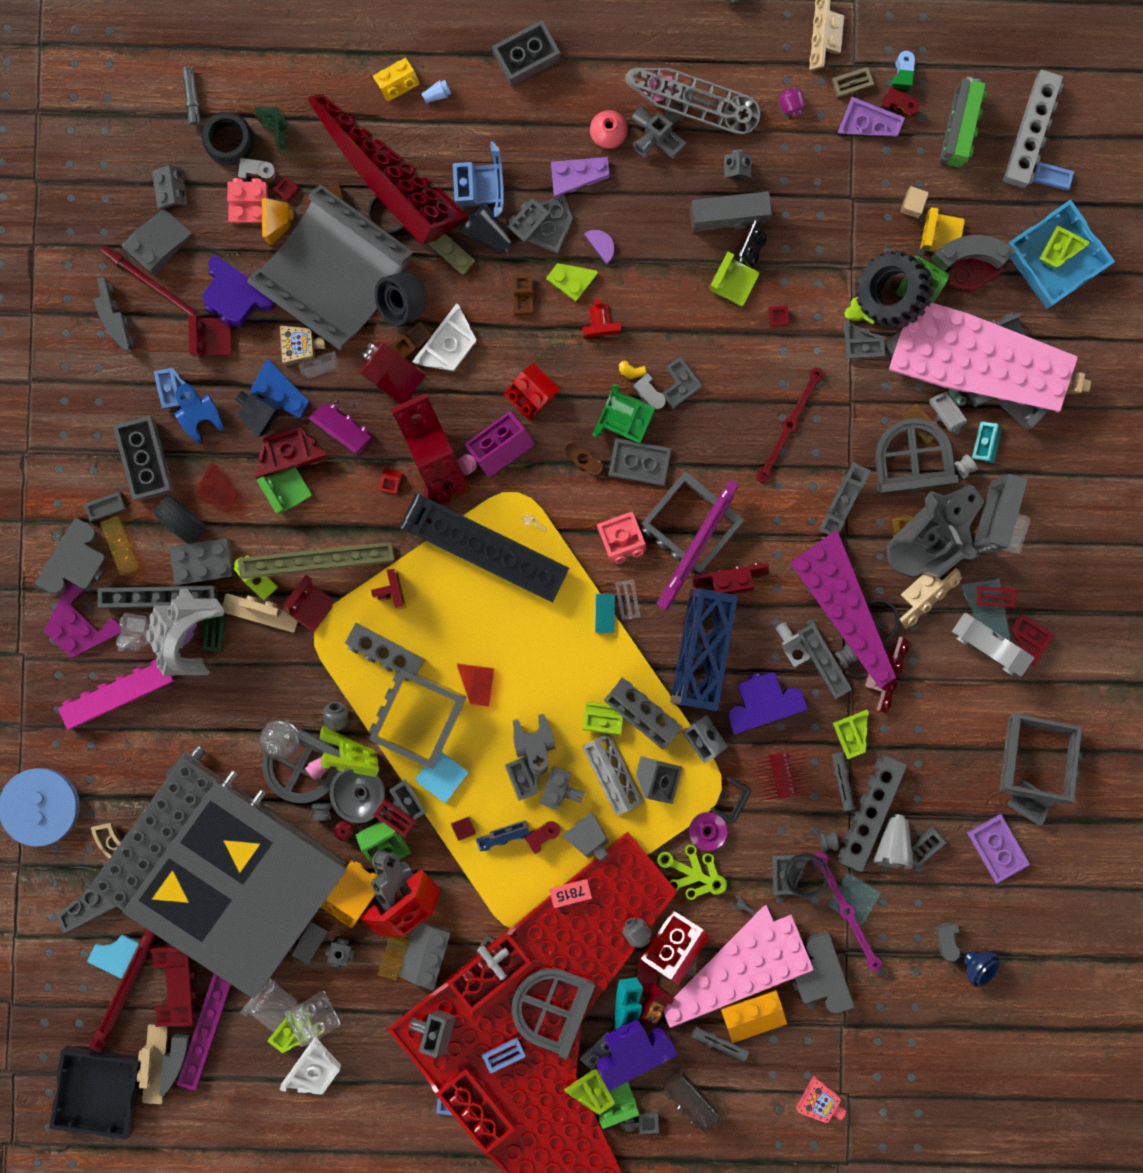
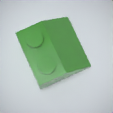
M382 821L356 834L361 851L372 865L374 854L380 850L387 853H395L399 860L411 854L402 835Z

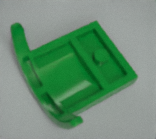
M613 384L607 403L593 431V436L598 437L605 427L637 443H641L656 408L620 392V386Z

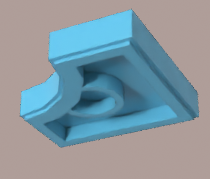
M122 934L113 944L102 945L97 943L87 962L122 979L139 942Z

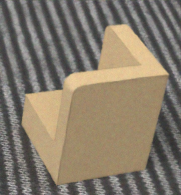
M910 186L900 212L919 218L922 214L928 192Z

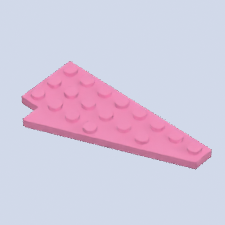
M763 906L674 997L675 1000L672 1005H667L664 1014L669 1027L672 1028L814 971L792 915L773 921L768 906Z

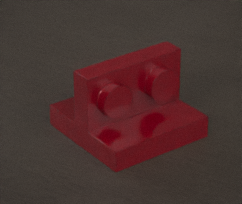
M394 568L386 570L390 585L372 589V597L378 599V601L390 600L392 595L396 609L406 608L398 570Z

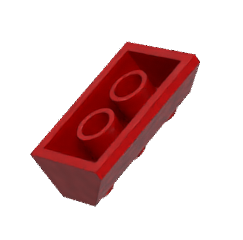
M672 910L641 960L679 985L710 935Z

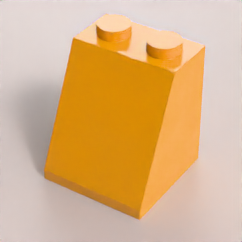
M352 861L348 864L345 873L321 905L322 909L351 929L375 896L371 881L377 877L376 874H370L364 870L365 867L362 864Z

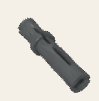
M184 67L182 72L188 123L190 126H198L201 124L199 115L200 102L197 99L194 68L190 67L189 70V67Z
M844 752L832 753L835 767L833 772L837 777L843 811L853 810L855 806L848 778L849 768H846Z
M697 1026L692 1032L691 1038L705 1043L709 1048L714 1047L743 1062L748 1057L749 1050H745L716 1036L714 1032L709 1033ZM704 1036H706V1037H708V1038H710V1039H712V1040L718 1042V1044L715 1043V1042H713V1041H711V1040H709V1039H707V1038H705ZM723 1045L735 1050L736 1052L724 1047Z

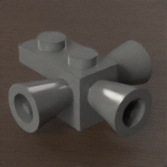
M671 104L669 107L671 109L682 112V110L674 104ZM643 105L640 106L633 114L631 121L645 128V136L635 141L633 148L642 157H647L655 144L674 159L686 147V142L672 132V126L683 120L685 116L667 110L664 116L658 112L652 117Z

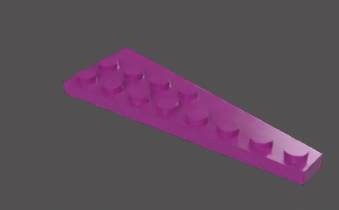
M835 530L790 562V564L875 683L881 688L896 678L839 533Z

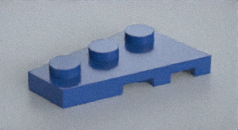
M267 358L249 392H262L284 406L283 410L301 419L310 402Z

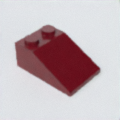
M380 341L357 371L358 374L399 404L408 401L425 377L422 372L399 353Z

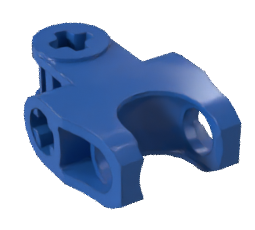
M182 384L177 388L175 397L182 409L175 412V416L183 430L196 443L202 440L197 430V423L200 420L208 419L212 421L219 431L224 428L218 408L209 394L200 398L194 387L190 384ZM183 390L190 392L189 398L181 396Z

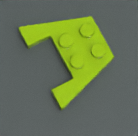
M322 726L320 740L337 745L340 750V758L324 752L321 758L322 768L329 769L330 766H335L338 771H344L347 768L353 769V772L356 774L377 776L379 766L376 751Z

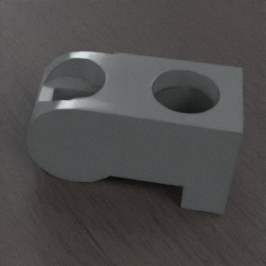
M951 922L935 925L941 955L948 961H956L960 956V950L956 946L954 933L959 932L958 924Z

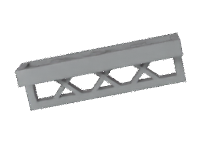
M605 734L582 746L616 815L627 812L643 803L610 734ZM601 741H606L608 751L603 748ZM611 758L615 759L617 763L616 768L612 766ZM620 776L624 777L625 786L620 783ZM628 793L632 794L635 800L632 804L628 799Z

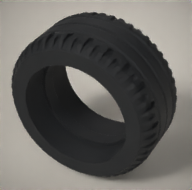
M223 112L212 116L205 123L202 130V143L206 152L214 161L223 165H236L240 163V158L247 159L249 154H251L254 146V135L243 117L232 112ZM227 125L239 127L243 131V140L236 150L224 153L214 148L213 138L220 128Z
M172 496L165 497L154 510L155 517L188 544L194 543L205 530V525Z

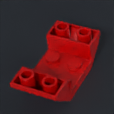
M422 869L406 881L412 890L410 894L389 908L385 913L374 905L360 916V919L379 936L403 938L434 913L441 888Z

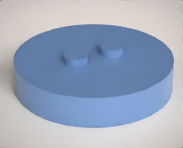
M35 768L23 771L14 776L5 785L0 795V821L6 832L13 839L25 845L44 846L61 840L73 829L79 816L80 801L75 786L65 775L53 769Z

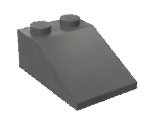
M162 209L133 232L122 247L155 276L193 233L167 210Z

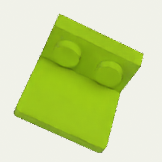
M727 252L709 290L743 306L759 276V272L734 260V254Z

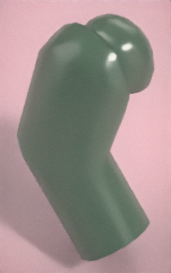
M949 389L948 394L957 406H962L966 403V398L958 390Z

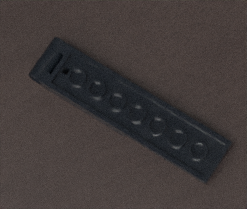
M415 493L399 528L552 603L570 569L418 493ZM429 519H432L431 524H428Z

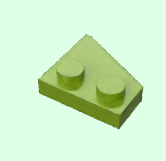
M593 1069L564 1089L567 1094L599 1115L615 1104L596 1069Z

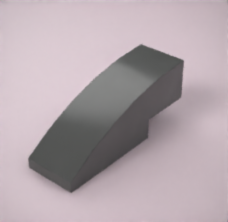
M175 1034L172 1037L171 1053L167 1052L162 1058L160 1096H164L170 1090L180 1075L190 1046L191 1034Z

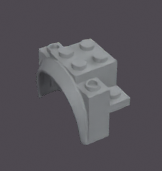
M180 589L179 596L176 599H172L171 605L154 606L153 613L150 614V627L146 632V639L158 656L156 665L163 676L208 675L210 673L203 664L202 658H182L178 651L179 648H183L186 632L192 625L207 618L224 615V609L216 598L194 599L188 589Z

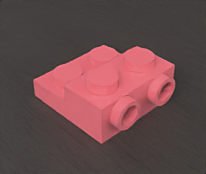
M234 178L233 182H228L229 223L262 224V198L268 199V185L266 182H263V179L254 178L252 182H244V179Z
M633 511L597 524L611 563L620 564L626 560V557L632 555L633 557H639L647 550Z

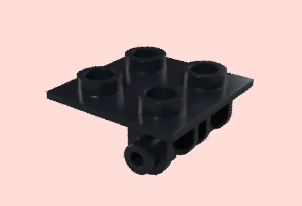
M756 220L751 230H749L744 241L745 245L742 246L738 256V262L744 265L746 263L752 269L754 264L758 262L759 252L767 240V234Z

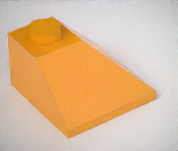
M262 198V237L268 245H273L291 227V220H294V210L291 209L287 202Z

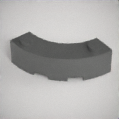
M970 235L957 238L945 244L930 259L943 271L957 262L971 258L985 261L999 269L1016 250L997 238L984 235Z

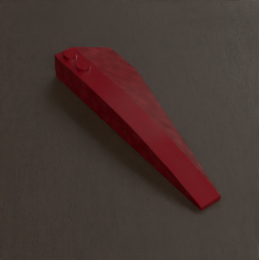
M323 94L309 96L308 101L350 164L375 195L421 245L435 241L467 220L466 214L439 187L436 190L428 185L431 181L427 177L421 178L415 175L414 171L416 168L411 164L401 163V156L378 138L375 141L368 136L370 132L366 128H362V130L353 124L355 120L351 116L341 114V108Z

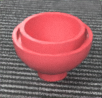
M605 110L598 113L590 125L592 140L598 146L606 149L616 148L621 145L626 139L628 132L624 117L613 110ZM611 123L613 127L608 129L605 125Z

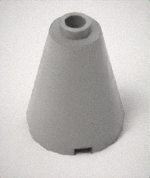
M894 814L893 817L889 818L876 852L874 863L897 869L901 865H904V869L913 868L909 821L905 819V816Z

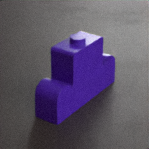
M759 672L750 675L749 680L737 684L744 707L738 705L731 707L728 710L727 716L733 734H737L808 709L803 694L798 688L789 687L782 694L775 673L770 672L760 675Z
M636 1019L620 1026L617 1030L604 1037L612 1056L600 1058L597 1062V1069L608 1091H611L678 1054L663 1029H654L648 1037L641 1023Z

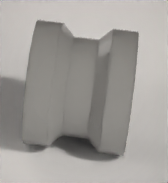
M967 454L962 457L961 461L954 463V468L964 479L969 476L970 472L978 470L973 459Z

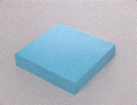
M441 751L434 768L431 769L425 766L415 781L446 803L469 772Z

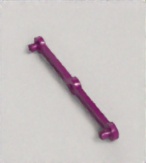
M822 852L815 853L814 855L819 857L826 865L828 872L827 882L840 905V915L847 919L868 959L867 967L872 971L879 970L882 965L881 960L874 956L853 916L854 908L847 904L826 864L827 856ZM813 860V863L816 866L820 867L821 871L825 876L823 867L817 861ZM846 908L850 909L849 914L844 913Z

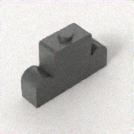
M74 518L36 580L35 585L55 596H60L66 592L67 581L85 591H90L95 581H99L102 577V569L107 563V558L103 554L88 547L97 540L95 530L90 525Z
M823 931L808 937L805 940L804 946L808 954L811 955L809 959L814 971L792 979L791 983L794 990H798L800 998L804 1003L824 997V1004L832 1013H840L854 1008L829 933Z

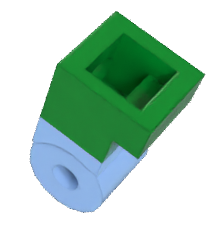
M910 51L901 52L896 60L898 71L897 76H894L891 81V88L909 91L912 87L915 57Z

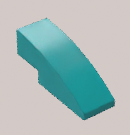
M637 977L619 980L615 1002V1030L640 1018L642 1006L639 1001L643 987Z

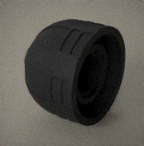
M397 273L383 277L377 282L375 302L381 316L389 324L400 326L420 317L426 308L427 290L422 281L415 275Z

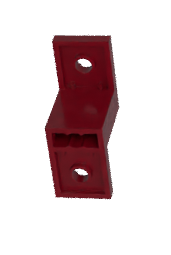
M424 393L391 408L392 414L406 440L418 471L433 501L441 505L471 491L427 394ZM415 414H420L417 418H411ZM450 482V484L443 486L444 483Z

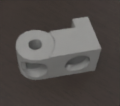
M240 158L238 178L244 179V182H248V177L271 182L276 177V171L269 162Z
M647 373L633 385V389L646 404L655 407V411L663 408L665 397L650 384L653 378Z

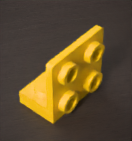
M931 207L926 214L920 250L936 253L945 244L962 237L965 220L938 214L939 209Z

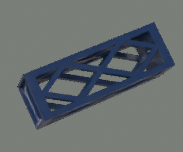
M690 589L671 703L718 711L738 596L705 589ZM707 605L708 608H707V609L703 612V614L701 615L702 610H703V609L705 608V606ZM716 605L719 611L718 619L714 611ZM710 613L715 627L706 636L702 621ZM698 630H699L700 636H701V638H702V642H701V643H699V640H698V637H697V636H698ZM715 635L714 640L709 645L710 639ZM699 655V658L693 664V659ZM707 655H708L709 660H710V665H709V667H708L707 662H706V659H705ZM702 663L706 676L697 686L693 672ZM689 681H690V683H691V685H692V688H693V692H692V693H691V691H690V689H689ZM706 684L705 690L703 691L702 694H700L699 691H700V690L704 687V685Z

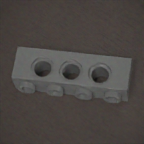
M355 623L345 641V644L349 645L347 649L356 654L359 651L366 654L364 658L373 663L376 660L383 663L381 667L390 672L393 669L401 672L402 668L396 664V660L400 656L406 659L404 668L417 674L425 661L419 655L358 623ZM366 638L372 641V647L368 650L364 649L362 645ZM383 647L389 650V656L385 659L379 655V651Z
M623 677L603 700L662 750L682 728L675 719L667 715L659 706L650 701L645 694L638 691Z

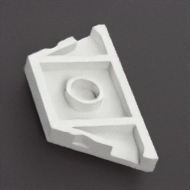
M457 303L412 361L415 365L455 371L477 342Z
M314 1037L282 1082L280 1090L286 1091L287 1088L298 1089L299 1093L323 1094L340 1071L341 1064Z

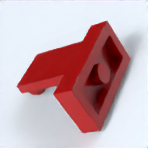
M596 299L594 306H589L591 326L582 327L583 338L621 333L620 322L610 323L608 304H602L600 299Z

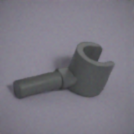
M735 895L739 900L737 903L731 901V904L737 910L743 909L752 915L757 913L747 906L739 895Z

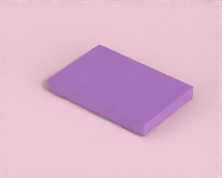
M998 814L967 832L996 884L1030 865L1002 814Z

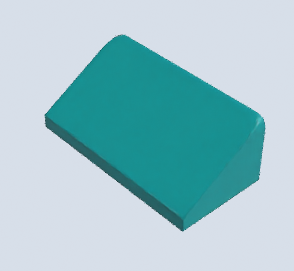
M980 422L972 459L995 463L1002 426L995 423Z
M596 594L595 633H614L615 595Z

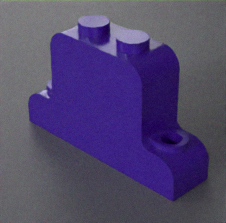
M215 254L208 261L210 269L208 274L214 279L202 295L205 304L204 309L209 314L218 315L221 317L220 320L227 326L231 324L234 327H240L255 308L263 312H269L277 305L275 302L247 283L248 277Z

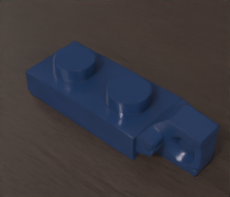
M525 820L491 831L489 835L476 838L479 851L490 850L495 845H505L510 840L523 839L530 834L529 826Z

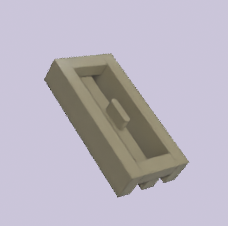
M868 67L832 78L831 80L837 98L874 86ZM866 74L865 77L838 85V82ZM868 81V83L861 84V85H858V86H855V87H852V88H849V89L840 91V89H843V88H846V87H850V86H853V85H856V84H859V83Z

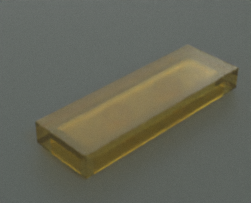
M115 516L100 522L120 576L139 570V565L120 517Z

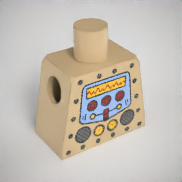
M280 326L282 362L285 365L315 359V349H325V339L323 337L314 338L312 329Z

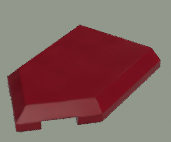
M973 258L965 259L951 265L947 286L975 291L1006 270L1003 265L997 269L985 261Z

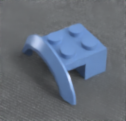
M491 141L494 165L474 166L472 162L453 163L454 199L458 207L481 205L483 202L487 205L495 204L494 217L497 218L504 207L503 171L500 150Z

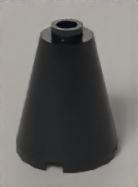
M484 202L460 229L463 235L499 254L502 252L506 254L513 246L510 243L512 238Z

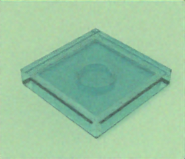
M846 873L839 885V889L847 904L854 908L853 916L855 920L862 926L881 892L851 874ZM833 896L828 906L839 912L840 905L836 897ZM846 908L844 913L849 914L850 909Z

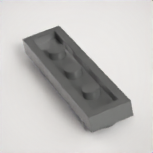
M812 623L796 632L797 634L799 633L803 646L810 655L833 698L837 699L851 691L849 683L815 624Z

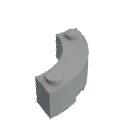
M967 613L963 614L952 630L953 633L958 635L956 638L958 641L965 645L969 642L1004 665L1003 670L1012 676L1016 673L1022 677L1035 658Z

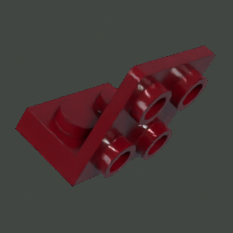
M188 315L189 353L193 357L232 355L231 324L230 326L225 325L220 320L221 317L199 318L197 315Z
M305 575L283 604V611L315 632L336 601L312 585V578Z

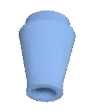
M439 80L423 92L422 96L425 102L429 103L448 98L451 90L446 80Z

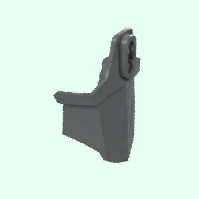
M967 485L944 496L930 491L925 498V507L887 543L889 566L909 576L915 577L919 574H927L941 577L963 558L971 560L978 557L979 553L974 549L969 527L977 512L983 506L984 499L975 487ZM969 495H972V499L968 501ZM956 507H959L957 512L954 513V509Z

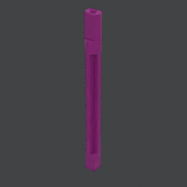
M729 480L725 489L720 493L656 603L657 606L666 611L670 608L731 503L734 493L739 486L734 481Z

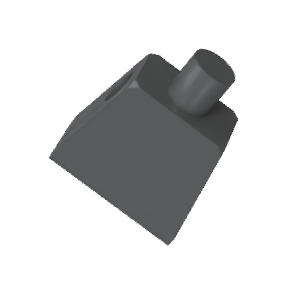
M592 812L562 835L587 858L595 854L601 862L609 856V853L603 847L609 842V839Z

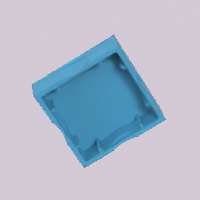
M1071 200L1050 213L1044 220L1007 243L1016 250L1010 256V259L1046 309L1115 262L1101 241L1091 232L1086 220ZM1057 225L1090 242L1088 246L1056 269L1038 261Z

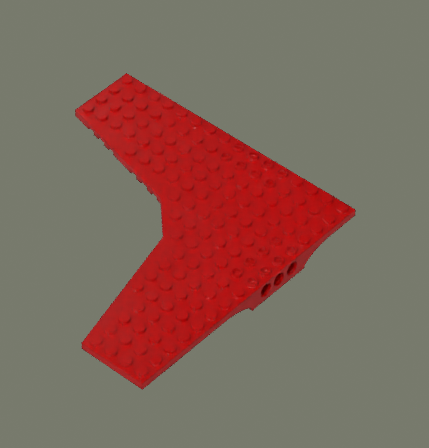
M628 831L606 848V851L609 853L606 859L600 862L595 857L564 883L568 884L587 879L592 899L554 908L550 894L486 947L492 957L504 948L508 950L509 955L498 963L507 975L506 978L500 980L494 971L487 966V962L480 953H478L387 1029L422 1072L435 1091L436 1096L484 1155H487L503 1173H622L595 1113L564 1091L565 1088L579 1080L576 1072L581 1023L568 1057L564 1059L559 1057L558 1053L532 1044L520 1034L512 1016V1001L519 984L531 973L545 968L562 969L591 980L595 984L583 1016L584 1018L635 949L623 935L625 922L630 918H642L649 928L652 927L658 916L677 893L676 889ZM554 979L537 982L526 994L546 1001ZM558 980L550 1004L570 1011L579 987ZM523 1001V1018L528 1027L534 1031L542 1008ZM440 1010L454 1015L456 1018L447 1053L434 1058L419 1052L423 1034L410 1030V1026H413L410 1023L413 1018L427 1022L429 1013ZM546 1010L538 1034L558 1042L566 1018ZM518 1037L526 1057L490 1074L482 1054ZM516 1044L488 1057V1059H491L499 1054H502L516 1047ZM519 1050L492 1063L491 1066L493 1067L519 1054Z

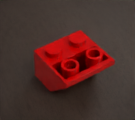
M532 363L521 371L504 392V395L530 421L557 395L560 389L535 363Z

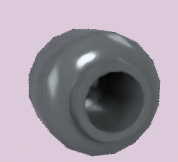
M331 702L323 709L325 727L337 731L347 726L349 721L348 709L344 704Z
M630 918L625 922L623 935L631 946L641 948L650 942L651 930L642 918Z

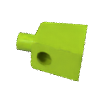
M237 559V560L235 561V564H234V565H235L234 569H235V571L238 573V575L240 576V571H239V566H238V559ZM270 576L260 577L261 582L259 584L254 578L242 579L263 600L278 588Z

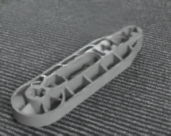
M633 68L625 76L626 83L654 106L732 133L745 134L751 132L760 120L759 105L750 96L671 68ZM645 70H656V71H655V73H651V72H648V71H645ZM660 70L674 73L672 80L660 76ZM633 75H636L637 78L644 79V81H636V79L633 78ZM678 75L692 79L690 85L677 82ZM652 79H655L657 82L655 90L650 85ZM696 81L709 85L707 92L695 88ZM664 87H666V88L672 87V90H674V93L671 94V91H670V90H667V89H664V90H663V88H664ZM713 87L726 91L724 98L712 94ZM693 93L716 100V104L711 103L710 100L697 97ZM653 95L666 99L665 105L663 106L652 99ZM691 100L705 104L706 106L711 105L714 107V110L691 103ZM670 102L682 104V112L668 108ZM688 107L699 110V118L686 114ZM739 111H742L741 113H743L742 118H739L741 117V115H738ZM708 113L718 117L717 123L703 120L705 114ZM731 121L734 122L732 126L729 125ZM740 123H745V131H742Z

